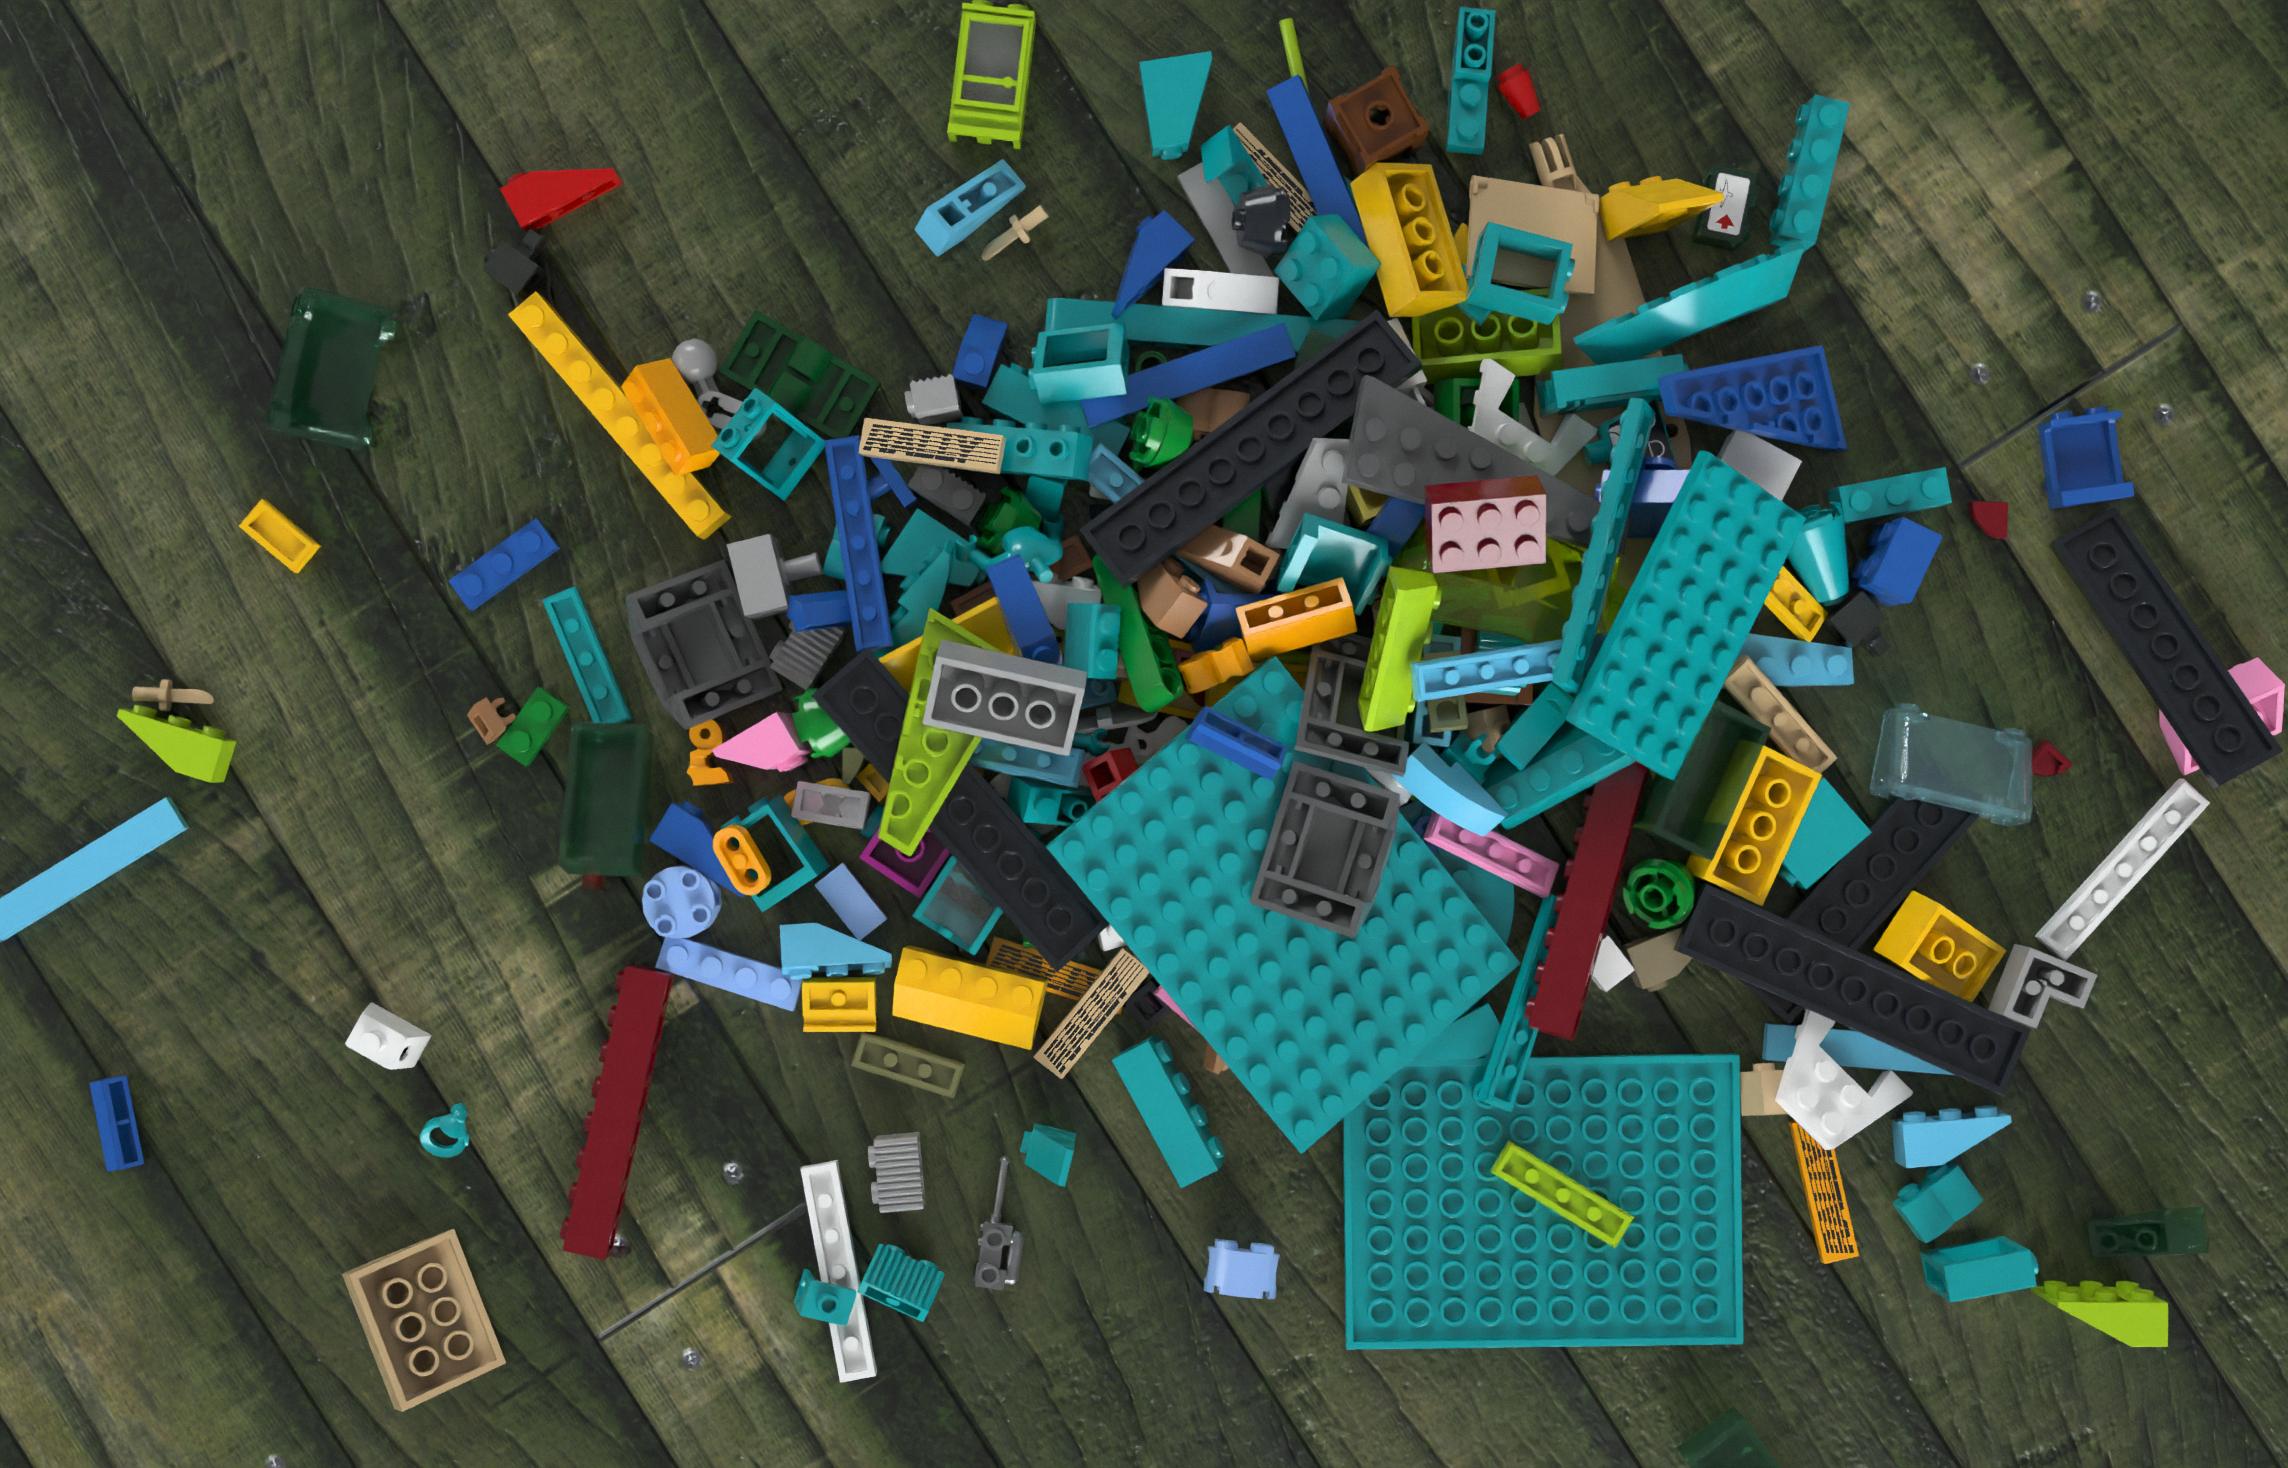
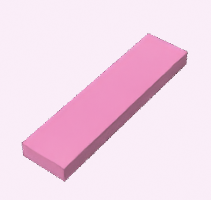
M1434 810L1423 836L1424 840L1541 898L1549 896L1560 865L1493 830L1483 837L1464 829Z

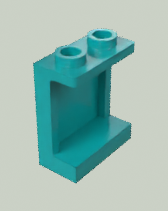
M1305 512L1278 567L1277 590L1289 593L1293 591L1296 583L1310 587L1343 577L1351 602L1353 603L1354 614L1360 616L1366 604L1371 605L1377 594V583L1380 577L1385 578L1388 575L1389 566L1392 564V556L1388 555V540Z

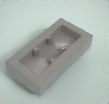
M798 781L791 817L865 830L871 794L864 791Z

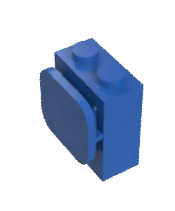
M1643 458L1628 513L1630 523L1627 538L1657 537L1690 470H1679L1677 464L1668 458ZM1603 470L1602 483L1596 485L1595 500L1602 502V484L1605 480H1608L1610 470Z

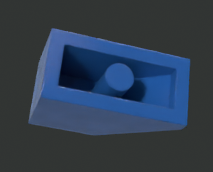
M977 314L973 315L962 340L952 374L958 385L987 393L994 378L1008 330V323Z

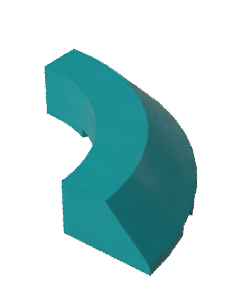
M1797 242L1778 248L1772 256L1770 254H1761L1741 264L1738 263L1716 272L1713 278L1708 277L1670 292V296L1666 298L1660 297L1637 307L1636 314L1631 312L1619 318H1613L1574 337L1573 340L1576 346L1596 365L1644 359L1690 337L1739 317L1757 312L1787 297L1804 246L1802 242Z

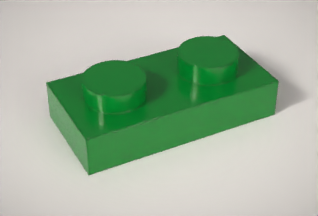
M537 687L496 746L524 766H529L570 707L542 687Z

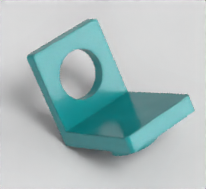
M804 1269L793 1303L800 1316L846 1326L857 1292L855 1289L815 1280L810 1270Z

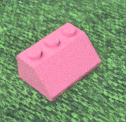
M2258 657L2244 664H2238L2228 670L2271 734L2276 735L2282 732L2285 684ZM2159 709L2160 728L2181 773L2185 776L2200 769Z
M776 712L714 748L712 751L719 758L766 770L778 769L779 772H786L788 770L791 772L809 761L806 755L811 753L813 749L808 741L801 743L795 729L792 714Z

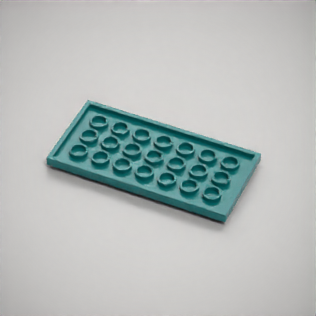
M1700 450L1565 720L1659 775L1675 781L1806 518L1712 453Z

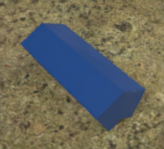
M847 590L789 596L787 618L793 621L795 632L852 626Z
M1207 706L1195 717L1185 737L1271 781L1277 770L1282 766L1287 751V746Z
M127 1075L89 1083L107 1172L144 1164Z

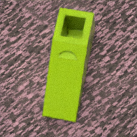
M136 704L133 709L118 710L117 717L175 772L210 783L225 781L237 742L225 738L226 731L210 726H204L203 730L190 727L192 721L169 715L168 720L156 717L157 710Z

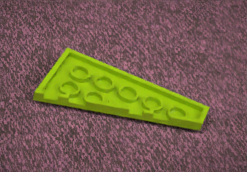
M932 608L929 609L878 832L879 839L909 857L912 856L982 739L979 736L922 724L941 639L1003 653Z

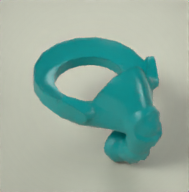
M464 1103L455 1104L451 1108V1114L434 1117L423 1126L420 1141L425 1150L438 1157L450 1158L460 1154L469 1145L470 1134L465 1123L467 1106ZM440 1127L449 1137L458 1138V1142L450 1146L440 1145L432 1139L430 1132L434 1128Z

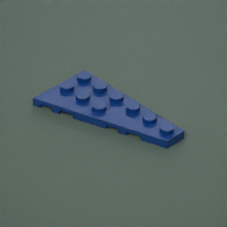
M1823 345L1679 372L1657 378L1666 415L1836 453L1847 450Z

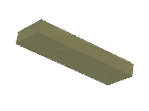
M862 1032L851 1066L954 1099L965 1063L871 1032Z

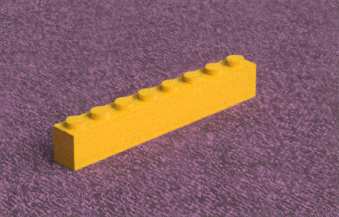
M535 291L508 314L697 537L703 540L707 539L732 517L694 472L675 476L650 433L645 429L631 402L626 398L621 386L543 296Z

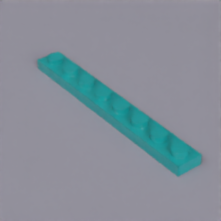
M1630 398L1627 410L1623 411L1621 415L1619 440L1617 445L1612 448L1610 455V473L1608 480H1605L1601 487L1602 502L1599 513L1594 516L1591 524V542L1589 549L1582 556V575L1579 585L1575 586L1572 593L1573 607L1569 621L1565 622L1562 629L1563 644L1560 655L1553 662L1552 681L1565 692L1578 694L1582 686L1656 413L1644 399Z

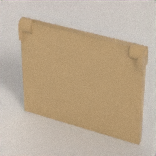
M1476 175L1471 177L1466 279H1470L1478 237L1487 222H1492L1573 244L1570 258L1575 259V266L1570 280H1566L1564 291L1569 292V294L1588 297L1594 295L1597 214L1599 212L1598 194ZM1497 248L1491 282L1534 289L1550 288L1555 262Z

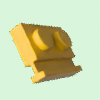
M811 977L803 979V1032H876V977Z

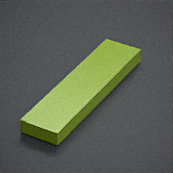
M1510 1140L1507 1141L1490 1169L1496 1176L1614 1248L1617 1247L1634 1219L1631 1214Z

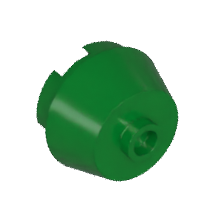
M1149 396L1147 398V404H1150L1146 412L1139 410L1135 418L1130 439L1136 441L1135 451L1132 450L1129 456L1130 459L1141 462L1145 468L1165 467L1191 447L1193 442V418L1168 397L1160 399Z
M1005 486L1000 489L999 494L1003 496L1000 501L995 504L990 502L986 507L977 526V529L983 532L981 538L977 536V545L982 547L986 554L998 556L1004 553L1005 550L1002 547L1003 537L1013 529L1031 526L1040 532L1039 526L1042 514L1021 490L1015 492Z
M808 688L804 694L798 695L793 699L796 704H799V711L792 713L795 729L801 743L809 741L813 748L810 753L811 757L827 756L831 758L851 742L811 698V695L819 688Z
M1671 858L1648 859L1636 864L1629 872L1626 885L1623 888V898L1628 911L1631 914L1635 912L1641 919L1649 922L1648 927L1664 929L1682 923L1689 916L1693 907L1696 882L1689 868L1678 860Z

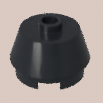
M1269 184L1240 194L1237 208H1234L1232 212V230L1236 231L1239 247L1266 258L1271 254H1284L1288 240L1281 239V236L1285 234L1286 222H1290L1289 194H1284L1285 188H1274L1273 184Z

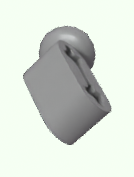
M700 339L685 340L674 350L672 362L685 383L693 384L699 398L697 402L711 425L723 429L732 417L722 413H715L711 418L712 413L707 410L708 405H715L719 400L718 405L735 415L743 402L719 392L713 378L718 360L712 346ZM767 420L752 440L763 436L767 429Z

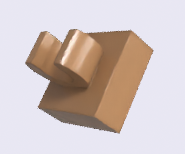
M486 697L475 703L467 714L487 745L499 739L505 729L516 718L514 713L505 718L497 714L496 709L502 707L506 702L504 698H497L490 703Z

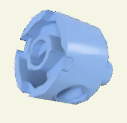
M678 865L664 869L655 874L643 890V913L649 925L660 936L673 939L689 938L708 929L717 918L722 905L721 889L717 882L690 865Z
M1215 1239V1245L1208 1246L1209 1265L1206 1278L1204 1279V1291L1212 1293L1214 1292V1286H1217L1219 1294L1263 1299V1291H1266L1265 1297L1268 1299L1276 1298V1270L1280 1254L1274 1253L1272 1245L1251 1243L1250 1249L1238 1248L1237 1241Z

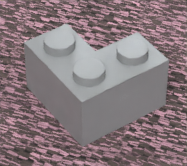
M2014 944L1988 1010L2017 1023L2037 1029L2049 997L2072 1006L2084 1008L2097 974L2031 947Z

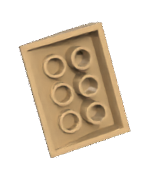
M454 1229L377 1258L342 1274L394 1409L403 1412L506 1363Z

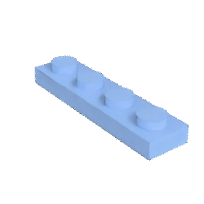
M665 937L655 967L789 1011L795 1010L802 989L803 979L794 980L790 979V974L782 975V968L689 938L673 939Z

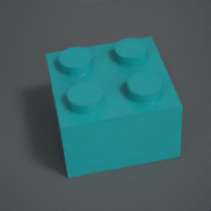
M1338 214L1316 215L1308 218L1274 272L1316 321L1344 318L1381 263Z

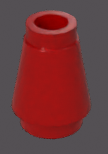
M1521 62L1495 77L1499 83L1497 89L1520 115L1522 120L1541 110L1529 69L1525 70Z

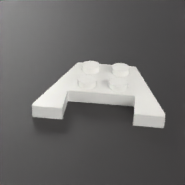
M1483 359L1479 371L1482 372L1480 388L1475 391L1473 404L1476 405L1472 426H1468V429L1546 473L1555 476L1597 433L1598 429L1574 413H1566L1551 443L1544 440L1498 409L1516 375L1492 359Z
M1804 1008L1806 1012L1802 1025L1797 1026L1794 1036L1797 1042L1793 1055L1787 1059L1775 1101L1825 1150L1835 1149L1908 1099L1913 1094V1091L1892 1070L1881 1073L1869 1092L1866 1093L1819 1046L1835 1024V1021Z

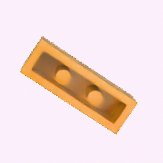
M671 358L635 366L621 388L675 476L710 467L720 454L711 447L718 435Z
M1343 577L1235 608L1241 634L1251 662L1357 632L1353 605Z

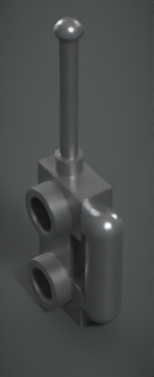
M1003 1156L999 1160L1001 1165L994 1212L991 1214V1220L985 1219L984 1224L980 1225V1231H983L982 1238L978 1239V1245H981L974 1278L976 1287L1004 1290L1005 1284H1015L1019 1276L1024 1235L1020 1231L1013 1230L1014 1223L1001 1222L1002 1215H1000L1008 1163H1010V1159L1007 1156ZM1008 1245L1005 1267H1000L1003 1246Z

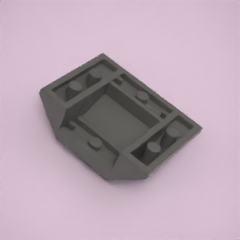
M724 559L626 596L631 640L660 704L685 730L783 691L775 670L770 668V659L751 618L744 616L737 586Z
M1350 633L1312 644L1294 749L1403 777L1406 771L1409 742L1403 741L1406 719L1404 725L1373 732L1364 731L1357 705L1372 639Z
M1293 761L1249 903L1355 938L1375 902L1397 831L1400 794Z

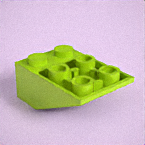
M2044 1281V1286L2031 1287L2032 1293L2131 1347H2168V1302L2154 1296V1292L2151 1290L2139 1288V1284L2136 1282L2117 1281L2116 1287H2103V1283L2096 1281H2081L2080 1286H2067V1283L2061 1281Z

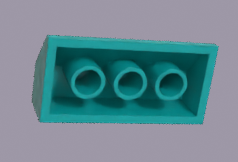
M1565 721L1521 771L1504 755L1502 758L1495 759L1483 774L1487 779L1481 787L1508 813L1500 822L1504 829L1508 831L1631 765L1635 760Z

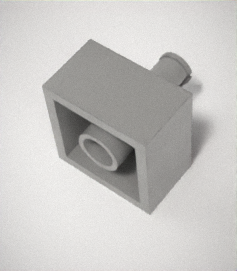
M771 534L727 544L744 616L754 620L787 612L789 596L794 595L791 581L822 575L820 561L816 552L785 560L780 540Z

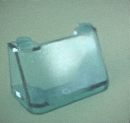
M1899 703L1898 708L1885 711L1869 794L1888 798L1889 792H1891L1892 795L1903 797L1904 800L1917 799L1980 814L1981 818H1991L1990 823L2007 827L2030 822L2033 810L2032 740L2025 737V731L2015 728H2004L2003 731L1926 714L1920 712V706L1908 703Z

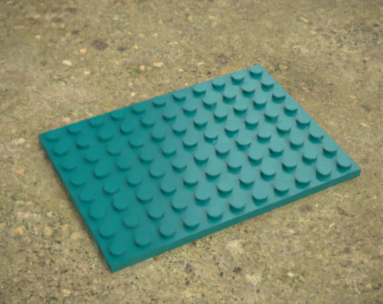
M1271 656L1216 702L1211 709L1287 746L1283 764L1277 770L1272 781L1186 739L1185 737L1192 725L1190 724L1051 841L1046 848L1294 1147L1302 1154L1521 963L1400 811L1398 812L1396 835L1375 902L1355 938L1249 903L1293 761L1380 788L1362 766L1294 749L1304 691L1278 658Z
M1736 1053L1530 1056L1512 1112L1502 1110L1477 1099L1490 1058L1412 1060L1403 1065L1342 1119L1345 1347L1347 1350L1743 1344L1740 1055ZM1507 1141H1512L1631 1214L1634 1219L1617 1247L1610 1246L1493 1174L1490 1169Z

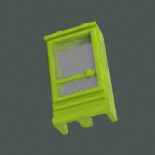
M973 0L972 4L962 3L959 42L947 129L950 141L957 142L958 135L976 137L978 143L987 145L992 144V139L1012 141L1014 149H1021L1036 26L1035 11H1029L1027 6L1009 4L1007 8L995 7L993 3L986 0Z

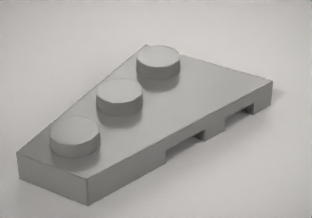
M1312 439L1296 474V482L1287 502L1284 501L1279 512L1280 517L1273 532L1270 531L1265 542L1268 548L1288 549L1305 512L1343 525L1348 484L1342 483V477L1350 439Z

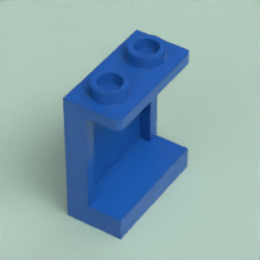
M2108 406L2085 409L2086 415L2073 417L2072 411L2050 414L2049 421L2038 424L2049 509L2121 500L2135 496L2133 482H2123L2115 420L2122 418L2121 410L2109 412Z
M1203 579L1198 593L1208 605L1185 634L1186 640H1190L1193 653L1214 650L1216 645H1221L1222 642L1231 637L1243 640L1235 608L1285 594L1277 590V579H1273L1268 594L1215 592L1212 580Z

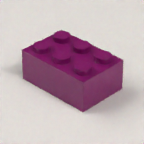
M878 829L859 858L918 898H921L951 854L929 829H927L910 857L879 839Z

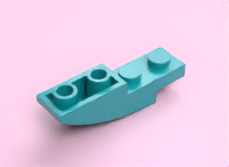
M1459 8L1447 108V152L1482 155L1496 10Z
M950 539L942 547L935 544L922 561L926 565L920 572L917 573L912 570L899 587L903 589V592L898 602L901 605L889 618L890 624H892L890 628L894 648L872 652L877 659L892 652L897 646L901 647L922 636L929 609L932 608L938 611L953 565L955 543Z

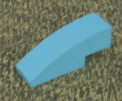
M1425 741L1407 757L1406 771L1403 777L1391 774L1404 788L1426 806L1451 822L1483 837L1508 815L1457 761L1449 767Z

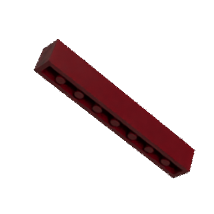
M1637 761L1597 782L1594 790L1588 789L1583 805V810L1588 811L1585 824H1578L1573 842L1574 845H1578L1575 859H1568L1564 872V879L1569 880L1565 894H1558L1554 913L1559 915L1555 928H1549L1545 939L1544 948L1549 949L1546 963H1539L1534 983L1539 984L1536 998H1529L1525 1010V1018L1529 1019L1528 1026L1533 1030L1571 1041L1575 1040L1650 770Z
M636 963L626 965L625 971L620 970L618 973L615 991L620 992L617 1006L612 1005L608 1015L607 1026L612 1027L609 1041L605 1040L600 1051L599 1061L603 1062L604 1065L601 1076H596L592 1087L591 1096L596 1098L593 1112H588L584 1123L583 1131L588 1133L586 1146H581L576 1159V1168L580 1169L578 1182L572 1183L568 1195V1203L573 1205L570 1218L565 1217L560 1231V1239L565 1240L562 1251L606 1260L613 1253L674 973Z

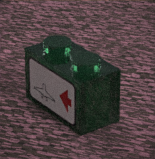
M1716 164L1706 173L1703 187L1722 192L1724 200L1697 215L1692 243L1734 251L1743 242L1748 241L1752 228V221L1747 220L1750 207L1755 206L1759 195V186L1755 185L1757 173Z

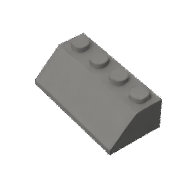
M941 639L922 724L1069 756L1088 672Z

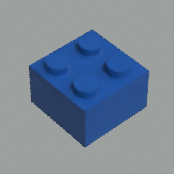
M1905 517L1875 526L1867 539L1866 544L1870 547L1865 558H1860L1853 568L1851 577L1854 578V581L1850 588L1857 592L1870 593L1886 606L1912 602L1943 536Z

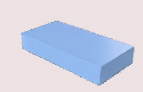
M844 862L815 884V887L859 941L888 919Z

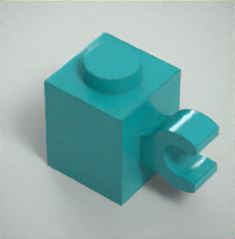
M1462 731L1450 740V747H1441L1436 754L1449 767L1457 761L1481 786L1487 779L1483 774L1501 750L1498 747L1492 752L1483 750L1481 744L1488 737L1485 733L1478 735L1472 742Z

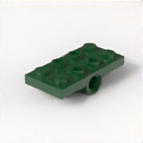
M754 310L719 370V373L751 392L754 388H757L791 415L832 439L851 437L881 386L879 381L834 356L824 347L804 336L796 334L757 310Z

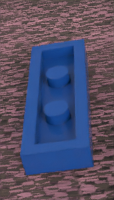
M535 518L450 579L449 583L467 608L474 611L559 550L560 547L541 520Z

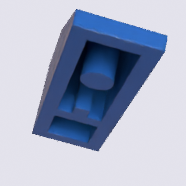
M1165 210L1154 219L1148 216L1135 230L1138 236L1131 248L1111 312V316L1115 319L1120 317L1164 277L1165 268L1173 269L1186 257L1195 241Z
M1020 554L985 568L1016 655L1054 665L1063 664L1064 660L1055 634Z
M686 800L683 805L679 802L672 803L649 841L741 898L747 896L734 887L714 853L713 838L716 832L710 822L701 817L704 811Z

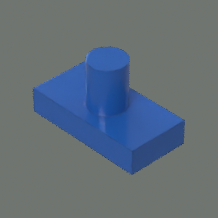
M870 457L879 470L867 479L871 503L892 489L907 511L916 506L919 501L889 459Z

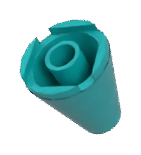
M1836 501L1829 502L1831 506L1829 509L1821 510L1818 503L1795 510L1805 517L1806 520L1787 556L1807 591L1817 602H1822L1823 606H1830L1843 601V595L1849 592L1844 510L1841 503Z

